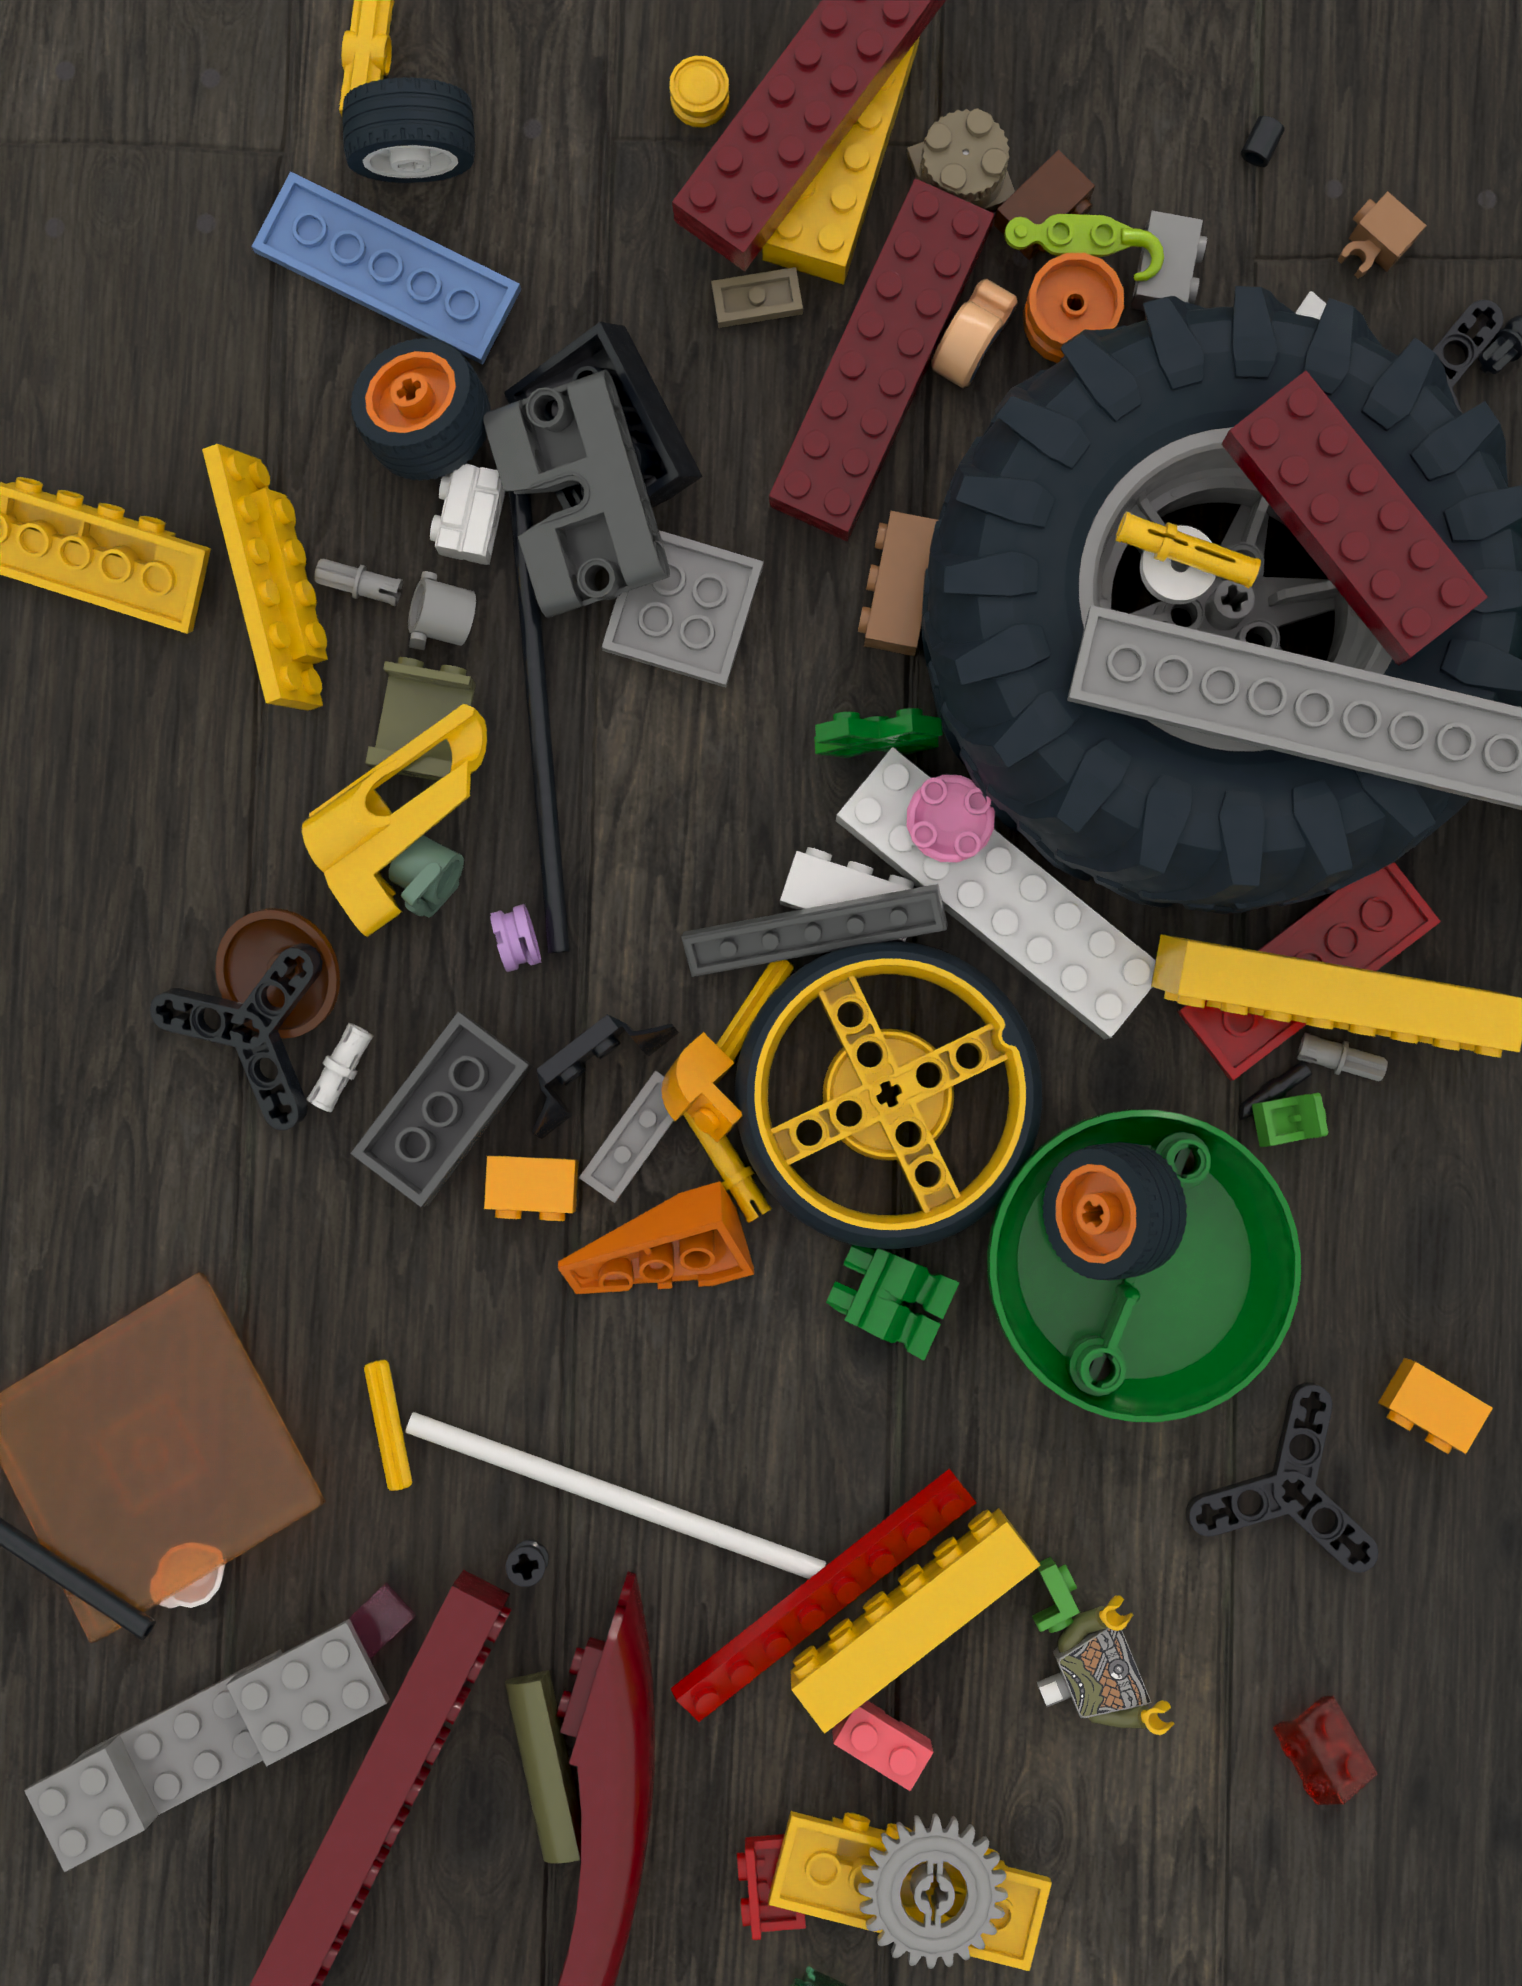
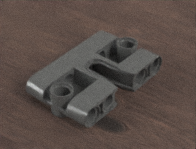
M607 370L591 374L553 389L547 387L539 388L532 392L528 398L486 412L483 417L484 426L505 492L514 491L515 495L556 492L576 484H581L584 489V497L580 504L550 515L518 536L535 596L545 617L550 618L600 600L615 599L624 592L670 577L667 556L613 379ZM556 399L559 408L558 413L554 419L547 421L544 415L545 407L548 402ZM606 568L610 577L609 584L600 591L595 585V575L600 569Z

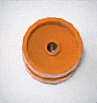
M1065 253L1049 260L1036 273L1023 310L1024 331L1030 345L1043 358L1058 363L1065 356L1061 346L1083 330L1115 329L1124 309V289L1117 273L1103 259L1087 253Z

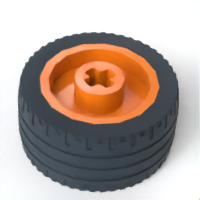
M416 338L392 345L389 349H385L376 358L372 359L356 380L357 383L354 385V391H352L351 413L357 430L375 458L386 469L399 477L423 481L425 479H437L438 477L446 476L448 473L451 474L454 470H458L467 461L471 460L486 440L487 433L483 417L486 412L491 411V406L485 388L467 359L455 347L453 348L452 345L444 341L440 342L432 338Z
M1117 1142L1082 1148L1062 1159L1063 1161L1058 1163V1166L1054 1168L1053 1173L1050 1175L1049 1181H1047L1042 1210L1046 1234L1049 1237L1048 1240L1051 1242L1057 1256L1061 1258V1261L1068 1268L1073 1269L1072 1271L1079 1273L1081 1276H1086V1278L1110 1281L1144 1275L1159 1268L1171 1259L1176 1249L1179 1248L1180 1242L1183 1239L1182 1236L1185 1233L1187 1204L1185 1203L1186 1197L1183 1193V1187L1180 1184L1181 1181L1166 1159H1163L1160 1154L1150 1150L1148 1147L1133 1143Z

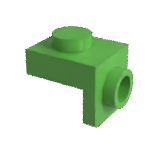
M1320 1093L1297 1095L1252 1104L1260 1147L1328 1135L1326 1111L1323 1107Z
M1049 1557L1039 1562L1041 1566L1037 1569L1055 1604L1034 1614L1032 1618L1039 1632L1048 1629L1050 1633H1054L1072 1624V1616L1080 1612L1070 1593L1076 1590L1077 1586L1067 1566L1064 1564L1057 1567L1052 1557Z

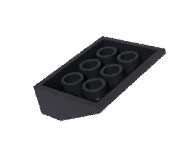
M599 322L506 390L504 394L509 404L528 398L532 392L539 388L547 387L553 389L591 374L607 370L615 384L653 508L671 499L703 476L626 327ZM556 399L548 402L545 407L544 415L547 421L554 419L558 413L559 408ZM581 484L555 492L563 510L574 507L583 500L584 489Z

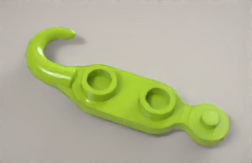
M1056 214L1047 218L1042 224H1034L1025 217H1016L1010 220L1004 233L1007 244L1014 249H1025L1031 244L1037 243L1048 253L1057 256L1065 253H1087L1095 257H1106L1129 247H1143L1150 253L1151 263L1145 271L1134 274L1133 278L1137 282L1147 281L1156 276L1162 268L1164 261L1163 246L1155 235L1146 230L1133 229L1104 215Z

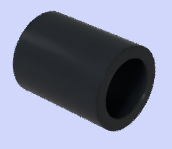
M1259 116L1241 151L1242 158L1254 166L1266 167L1285 131L1284 126L1272 117Z

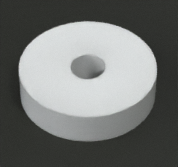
M1177 526V531L1212 543L1204 533L1195 528ZM1145 550L1141 556L1140 574L1145 587L1154 597L1166 603H1190L1200 598L1216 578L1213 574L1205 573L1190 566H1187V570L1184 572H1177L1171 566V559L1166 558L1164 562L1154 559V553Z

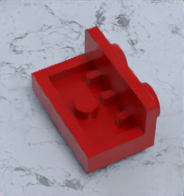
M785 1834L745 1837V1852L737 1853L739 1881H748L749 1894L748 1898H741L742 1926H751L752 1940H761V1932L806 1928L805 1914L771 1906L768 1903Z

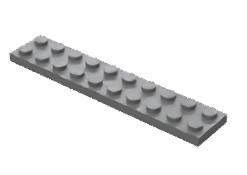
M1091 605L1089 608L1067 701L1522 810L1521 707Z

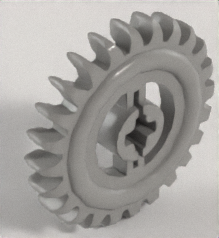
M936 1813L932 1815L929 1828H925L920 1817L915 1815L914 1831L909 1832L901 1822H897L899 1839L894 1840L886 1833H882L881 1838L886 1851L883 1852L873 1847L869 1849L870 1856L877 1866H861L863 1875L872 1881L858 1885L859 1892L871 1898L860 1903L862 1913L874 1915L867 1920V1929L869 1931L882 1930L877 1936L879 1946H886L894 1942L891 1949L892 1957L899 1958L908 1951V1962L911 1966L916 1965L921 1956L925 1957L929 1969L934 1968L938 1957H942L946 1966L951 1967L953 1965V1954L958 1953L964 1960H969L968 1946L972 1944L978 1949H984L985 1944L980 1935L982 1933L995 1935L997 1929L990 1919H999L1005 1915L1003 1908L995 1904L1008 1897L1006 1889L995 1887L1006 1879L1004 1870H992L1000 1861L999 1854L994 1851L984 1855L989 1847V1840L986 1836L973 1843L975 1829L972 1824H969L959 1834L958 1821L955 1816L950 1818V1822L945 1829L942 1828L939 1816ZM926 1861L925 1864L915 1869L910 1880L914 1901L919 1910L924 1913V1923H921L907 1914L901 1903L900 1891L903 1880L909 1871L921 1862ZM943 1861L950 1863L960 1871L965 1879L967 1891L961 1909L956 1916L945 1923H941V1916L953 1906L955 1892L951 1879L943 1868ZM934 1872L939 1887H935L934 1895H931V1904L934 1910V1919L931 1921L932 1908L925 1891L930 1889Z

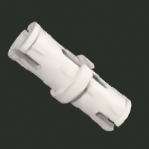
M348 1023L332 1055H327L324 1059L323 1065L325 1067L310 1095H308L307 1100L322 1110L332 1112L349 1079L354 1080L358 1072L355 1068L374 1036L363 1028Z

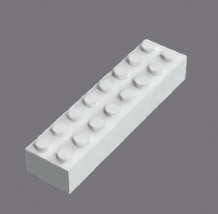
M892 747L839 811L836 822L902 876L915 882L914 885L917 888L938 884L945 911L1104 1040L1111 1038L1152 988L1151 984L1156 960L996 830H993L987 845L974 857L958 863L939 862L924 855L912 842L907 828V808L914 793L926 780L931 778Z

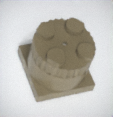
M978 108L972 111L965 109L964 111L956 110L954 113H947L945 117H940L938 122L933 123L928 130L924 142L907 148L906 154L916 179L989 212L997 210L1015 192L1007 171L1010 149L1007 145L1008 139L1004 136V130L1000 129L999 123L993 121L991 114Z

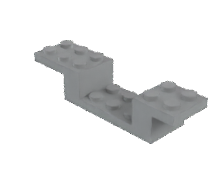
M350 1619L285 1653H282L281 1649L99 1743L84 1751L70 1765L30 1785L24 1791L63 1871L66 1872L146 1830L157 1816L261 1761H264L267 1767L387 1704L390 1698Z

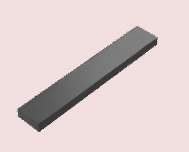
M935 884L684 931L681 938L691 976L694 977L831 952L861 944L880 943L947 930L948 923L939 885Z

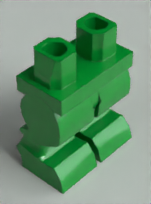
M852 1245L843 1265L865 1275L857 1291L835 1281L826 1303L838 1312L846 1315L845 1321L887 1342L895 1343L898 1341L902 1343L909 1353L924 1361L941 1323L923 1313H914L902 1303L903 1301L919 1303L925 1311L943 1319L960 1282L940 1273L933 1274L928 1271L927 1267L887 1250L877 1248L875 1251L868 1247Z

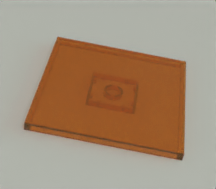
M198 1272L0 1392V1465L39 1543L143 1613L326 1503L204 1273ZM62 1587L90 1643H96L121 1628L120 1625Z

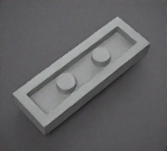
M656 1070L579 1177L614 1203L617 1202L674 1122L667 1112L662 1099L664 1076Z

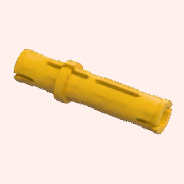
M1127 511L1121 519L1115 541L1119 543L1123 542L1154 553V559L1164 562L1168 558L1205 573L1241 584L1248 589L1252 587L1261 565V559L1252 558L1215 543H1210L1177 531V525L1168 522L1163 526L1132 515Z
M685 1112L683 1114L724 1180L722 1182L723 1187L726 1191L730 1190L745 1215L746 1221L750 1223L759 1217L750 1203L751 1200L755 1203L761 1215L772 1209L771 1205L767 1203L751 1177L754 1174L750 1166H744L727 1136L725 1135L717 1143L709 1134L701 1131L695 1124L694 1119Z

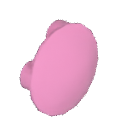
M941 775L926 780L914 793L907 808V828L912 842L924 855L939 862L958 863L974 857L987 845L994 830L995 811L990 806L991 799L988 796L985 799L982 795L983 793L976 787L973 780L962 775Z

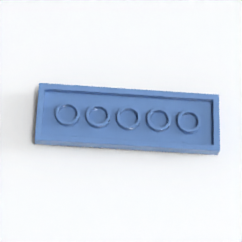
M291 171L251 246L255 253L427 338L437 339L440 342L444 341L452 345L453 348L455 347L462 355L482 365L521 291L519 283Z

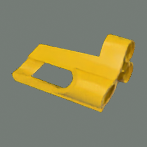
M466 704L459 706L309 813V818L302 824V835L309 855L317 867L324 872L330 890L358 930L366 937L373 934L402 912L393 898L396 894L394 889L384 880L379 871L470 797L471 773L476 771L481 765L487 745L485 720L474 707ZM447 739L452 752L450 773L392 813L375 789L440 742Z

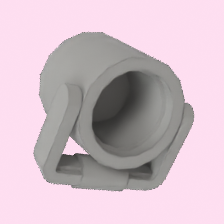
M423 571L409 610L408 630L411 633L409 648L425 650L427 637L462 646L469 635L476 607L475 592L437 582V574Z

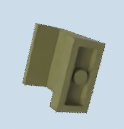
M398 657L397 663L385 661L383 670L389 677L375 747L368 746L365 764L371 769L462 704L472 707L476 684L471 676H466L465 669L451 665H441L440 671L423 668L424 662L407 657ZM447 739L443 740L397 774L439 781L451 771L452 752Z

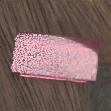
M385 1583L348 1619H350L369 1659H371L416 1614Z

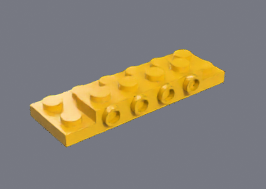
M220 444L204 448L202 451L265 702L267 704L307 711L323 706L320 695L322 682L313 664L328 660L326 654L327 638L322 625L317 619L315 611L317 605L316 594L313 586L307 579L305 571L306 555L302 544L297 539L294 528L296 516L293 505L285 494L268 488L270 476L261 459Z
M17 477L16 483L10 482L5 484L0 482V575L186 634L193 631L211 548L176 538V533L164 530L166 523L160 519L140 516L138 522L124 517L125 510L116 505L99 503L98 509L83 504L84 497L75 492L58 490L57 496L43 492V483L34 479Z
M791 1811L768 1897L769 1905L868 1930L866 1922L874 1915L862 1913L860 1903L871 1898L862 1895L858 1890V1885L872 1881L863 1875L861 1866H877L870 1856L869 1849L873 1847L885 1852L886 1848L881 1834L886 1833L894 1840L899 1839L896 1824H887L886 1830L870 1827V1820L856 1813L847 1812L844 1813L843 1819L832 1817V1821ZM988 1848L984 1855H988L995 1850ZM1000 1860L992 1870H1004L1006 1879L995 1887L1006 1889L1008 1897L995 1904L1003 1908L1005 1915L999 1919H990L995 1925L997 1933L995 1935L982 1933L980 1936L984 1941L985 1948L978 1949L971 1944L968 1946L969 1954L971 1957L1030 1971L1052 1882L1047 1876L1008 1867L1004 1861ZM926 1861L921 1862L909 1871L903 1880L900 1891L901 1903L907 1914L921 1923H924V1913L919 1910L914 1901L910 1880L915 1869L925 1864ZM944 1861L943 1868L951 1879L955 1900L950 1910L941 1916V1923H945L956 1916L964 1904L967 1892L965 1879L960 1871ZM934 1872L930 1889L925 1891L932 1908L931 1921L934 1919L931 1895H934L935 1887H939ZM882 1930L873 1931V1932L881 1933Z

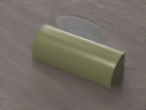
M546 1670L507 1679L505 1687L543 1860L554 1864L581 1860V1811L569 1764L564 1734L560 1733L562 1727L560 1717H556L558 1707L550 1671Z

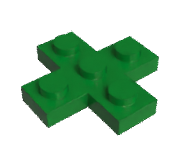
M920 708L897 710L895 718L873 716L860 719V713L858 712L833 714V721L815 725V754L847 758L873 751L889 752L892 747L901 754L937 748L938 736H942V720L939 717L923 715V710Z

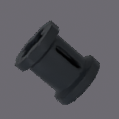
M536 1540L519 1542L506 1561L508 1578L514 1584L521 1587H530L537 1584L543 1577L549 1564V1554L546 1547L539 1544ZM523 1554H527L529 1560H537L538 1563H536L532 1572H528L527 1567L524 1565L518 1566Z

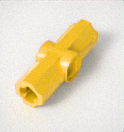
M354 0L350 30L345 31L342 41L341 59L344 78L339 103L341 116L344 97L350 90L365 83L383 80V76L389 74L392 57L389 31L394 0Z

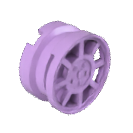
M525 904L513 907V912L504 914L502 911L490 913L493 933L496 935L498 951L507 972L517 970L519 964L528 962L530 965L541 963L538 942Z

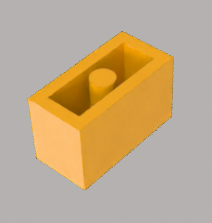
M487 1156L484 1209H495V1218L521 1219L522 1211L539 1212V1220L565 1221V1213L576 1212L579 1160Z
M1407 1358L1403 1359L1378 1402L1390 1410L1386 1418L1408 1431H1411L1413 1425H1416L1428 1433L1425 1438L1426 1442L1446 1454H1449L1452 1447L1466 1454L1493 1409L1436 1373Z

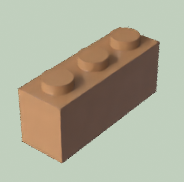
M891 511L888 524L879 523L875 548L881 549L883 552L880 566L871 564L866 590L874 592L871 608L863 606L858 632L866 634L864 646L911 656L915 655L922 621L924 575L928 568L931 541L935 524L938 520Z

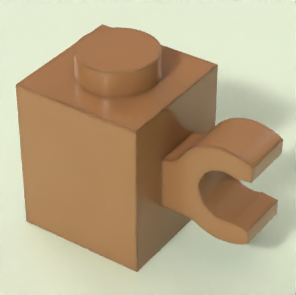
M1387 191L1377 203L1369 199L1354 216L1353 221L1358 225L1349 237L1352 242L1345 246L1339 255L1338 261L1342 264L1350 255L1359 256L1362 260V265L1355 273L1357 278L1363 277L1374 261L1388 272L1416 241L1427 225Z

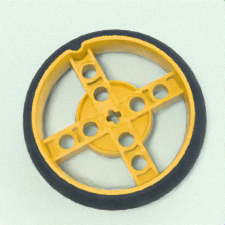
M902 941L861 944L832 951L804 965L788 977L761 1007L749 1028L737 1063L735 1106L742 1112V1117L737 1122L747 1157L760 1181L783 1208L799 1221L821 1234L855 1246L875 1249L918 1247L957 1234L973 1225L1001 1201L1009 1183L1023 1163L1030 1157L1035 1145L1042 1112L1040 1065L1034 1043L1017 1009L1007 996L975 967L942 950L921 944ZM879 974H898L930 981L954 993L966 1002L982 1018L986 1026L935 1049L926 1040L913 1033L897 1029H880L856 979ZM819 997L842 1045V1048L835 1055L826 1072L823 1084V1104L773 1128L768 1106V1083L775 1052L793 1020L809 1003ZM853 1003L861 1009L862 1021L856 1027H846L838 1020V1009L843 1004ZM867 1042L877 1045L882 1054L879 1064L871 1068L863 1066L857 1058L859 1046ZM963 1044H971L978 1050L979 1062L972 1069L963 1068L957 1062L956 1051ZM1004 1061L1009 1084V1106L1003 1135L986 1167L965 1189L959 1192L935 1143L951 1117L954 1104V1085ZM923 1063H931L939 1070L940 1079L933 1088H925L917 1081L916 1071ZM888 1082L890 1087L896 1085L900 1090V1094L895 1097L896 1105L893 1107H888L887 1102L880 1104L877 1100L876 1095L882 1092L880 1084ZM844 1101H853L860 1107L861 1118L854 1126H844L837 1120L836 1110L839 1104ZM813 1120L820 1125L822 1135L819 1142L815 1145H803L797 1139L796 1130L801 1122ZM902 1122H912L919 1128V1140L911 1147H904L896 1140V1129ZM842 1140L852 1150L866 1157L878 1160H897L922 1211L903 1215H875L848 1209L819 1194L796 1173L790 1164ZM925 1161L934 1163L939 1171L936 1183L928 1187L919 1185L915 1178L917 1166Z

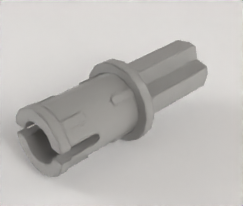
M327 559L319 560L314 573L315 582L318 584L352 593V598L355 599L364 596L389 603L392 606H397L401 592H398V590L402 589L403 586L402 579H395L366 571V566L364 565L356 568Z
M1304 1033L1297 1053V1060L1333 1069L1334 1074L1339 1075L1341 1071L1375 1081H1382L1388 1065V1061L1384 1057L1350 1048L1348 1041H1343L1341 1044L1310 1035L1309 1033Z

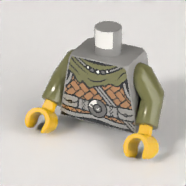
M1117 1595L1109 1601L1106 1607L1099 1606L1076 1614L1073 1617V1623L1066 1627L1059 1637L1058 1647L1053 1651L1060 1673L1037 1682L1046 1707L1071 1698L1080 1718H1088L1092 1723L1118 1728H1147L1153 1734H1165L1175 1723L1161 1721L1157 1713H1165L1171 1706L1167 1701L1163 1700L1157 1702L1150 1709L1146 1706V1704L1151 1703V1700L1122 1632V1629L1127 1626L1133 1617V1613L1123 1616L1115 1611V1609L1120 1607L1124 1599Z

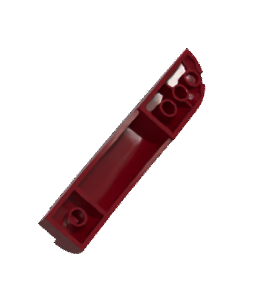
M629 1571L625 1578L569 1764L578 1767L581 1805V1870L577 1910L570 1946L557 1986H615L633 1922L646 1857L655 1774V1706L651 1657L644 1609L637 1575Z

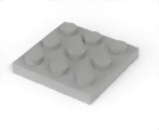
M659 530L670 568V577L624 592L617 597L601 648L608 653L726 688L762 573L764 561Z

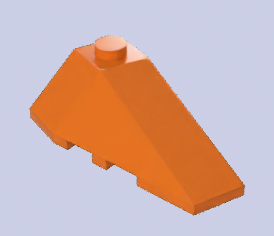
M720 1181L681 1192L558 1261L559 1271L575 1294L629 1291L633 1284L657 1283L658 1289H670L674 1281L698 1280L699 1287L715 1286L754 1275V1266L737 1208Z

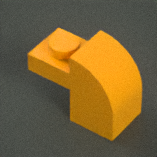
M704 1032L682 1051L665 1074L662 1082V1099L667 1112L674 1121H677L687 1112L694 1119L697 1127L704 1133L709 1134L718 1143L742 1117V1112L715 1086L733 1066L734 1062Z

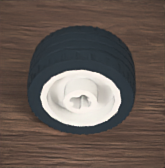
M412 77L388 78L372 81L353 88L344 97L342 112L343 142L348 167L363 177L391 183L432 182L463 174V172L472 167L475 155L474 115L469 95L461 88H458V86L450 83Z

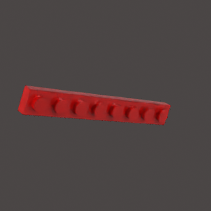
M949 1468L670 1688L676 1701L698 1722L703 1720L975 1505L976 1501Z

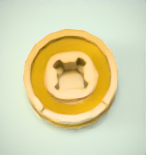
M692 56L683 59L675 66L670 76L669 87L671 106L675 115L683 123L692 127H707L717 123L725 115L729 106V78L725 68L717 60L707 56Z

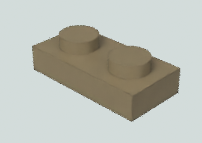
M796 267L711 281L718 328L803 314Z

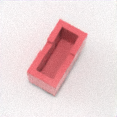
M868 1700L836 1724L832 1730L834 1745L909 1791L913 1788L934 1753L931 1740L902 1721L895 1720Z

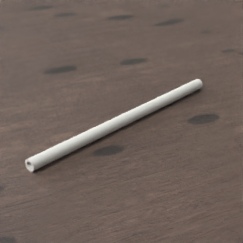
M413 1412L409 1419L405 1433L801 1577L810 1579L826 1565V1561L416 1412Z

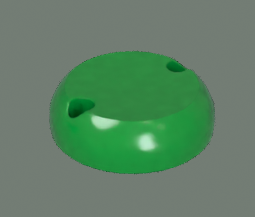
M1128 1109L1104 1113L1074 1124L1041 1145L1023 1163L1009 1183L998 1205L991 1226L987 1251V1276L991 1301L998 1323L1009 1345L1024 1366L1042 1384L1061 1398L1087 1411L1108 1418L1130 1422H1163L1186 1418L1221 1404L1245 1388L1267 1366L1279 1349L1291 1325L1297 1306L1301 1282V1252L1297 1229L1285 1197L1265 1166L1244 1145L1224 1131L1186 1115L1154 1109ZM1124 1142L1148 1147L1168 1161L1167 1163L1176 1172L1178 1179L1181 1181V1187L1184 1190L1185 1203L1187 1204V1223L1179 1248L1176 1249L1175 1254L1164 1265L1141 1276L1108 1281L1086 1278V1276L1072 1271L1073 1269L1068 1268L1061 1261L1056 1251L1053 1250L1052 1244L1048 1240L1049 1237L1046 1234V1227L1044 1226L1042 1210L1044 1191L1054 1168L1069 1154L1092 1145ZM1191 1151L1195 1158L1194 1167L1188 1173L1181 1175ZM1107 1357L1111 1364L1110 1373L1104 1379L1097 1381Z

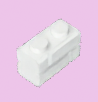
M465 464L458 470H454L451 474H446V476L442 477L439 498L445 500L441 516L434 515L430 528V540L435 541V548L440 555L490 565L505 496L498 470L484 467L478 468L474 465Z

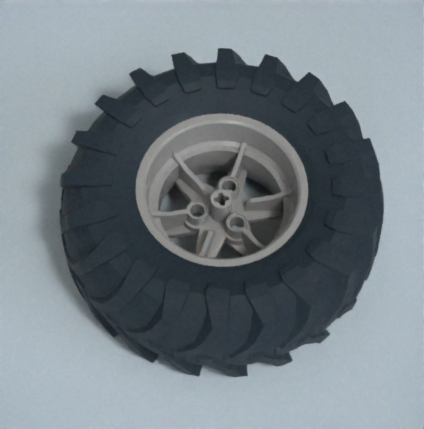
M1235 286L1233 307L1204 308L1182 301L1176 296H1168L1143 303L1146 316L1145 321L1129 326L1123 325L1115 329H1085L1061 346L1065 356L1061 358L1060 362L1048 370H1040L1034 376L1008 391L996 407V415L991 420L984 435L976 437L959 463L950 482V487L939 519L936 521L931 541L929 564L924 575L921 621L926 666L930 676L936 712L942 720V730L952 751L961 763L965 764L976 787L981 790L985 799L986 796L991 799L990 806L994 808L995 815L1007 827L1016 833L1018 831L1021 832L1054 867L1084 881H1089L1093 876L1095 883L1112 890L1132 902L1159 908L1172 906L1173 903L1183 904L1185 909L1219 914L1242 913L1275 904L1282 907L1329 894L1368 875L1374 874L1394 863L1410 849L1420 844L1454 816L1471 798L1067 701L1089 608L1091 605L1111 609L1114 576L1120 558L1129 545L1115 541L1119 524L1126 511L1132 515L1165 526L1161 517L1184 507L1204 503L1240 504L1220 546L1252 558L1261 559L1258 575L1249 589L1241 584L1216 576L1209 589L1200 598L1190 603L1170 604L1160 601L1130 613L1132 615L1176 625L1172 621L1171 610L1181 608L1186 610L1191 617V626L1186 628L1245 642L1246 634L1254 633L1263 638L1266 647L1282 650L1280 646V633L1277 628L1335 610L1333 641L1326 661L1522 708V485L1508 487L1506 440L1500 422L1484 401L1463 414L1455 404L1447 382L1445 368L1434 351L1417 338H1414L1399 356L1383 348L1374 336L1364 316L1351 305L1329 298L1319 320L1314 317L1296 314L1278 301L1272 292L1265 288ZM1304 371H1307L1488 596L1487 599L1400 666L1395 663L1329 579L1263 577L1264 551L1269 516L1282 524L1284 522L1221 444L1231 428ZM1135 547L1138 550V552L1142 555L1144 550ZM1171 560V566L1175 571L1184 572L1187 570V565Z

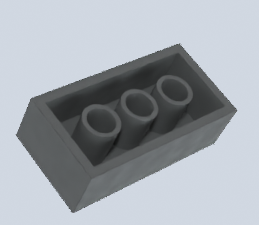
M457 1012L350 1154L420 1207L429 1206L534 1066L467 1015Z

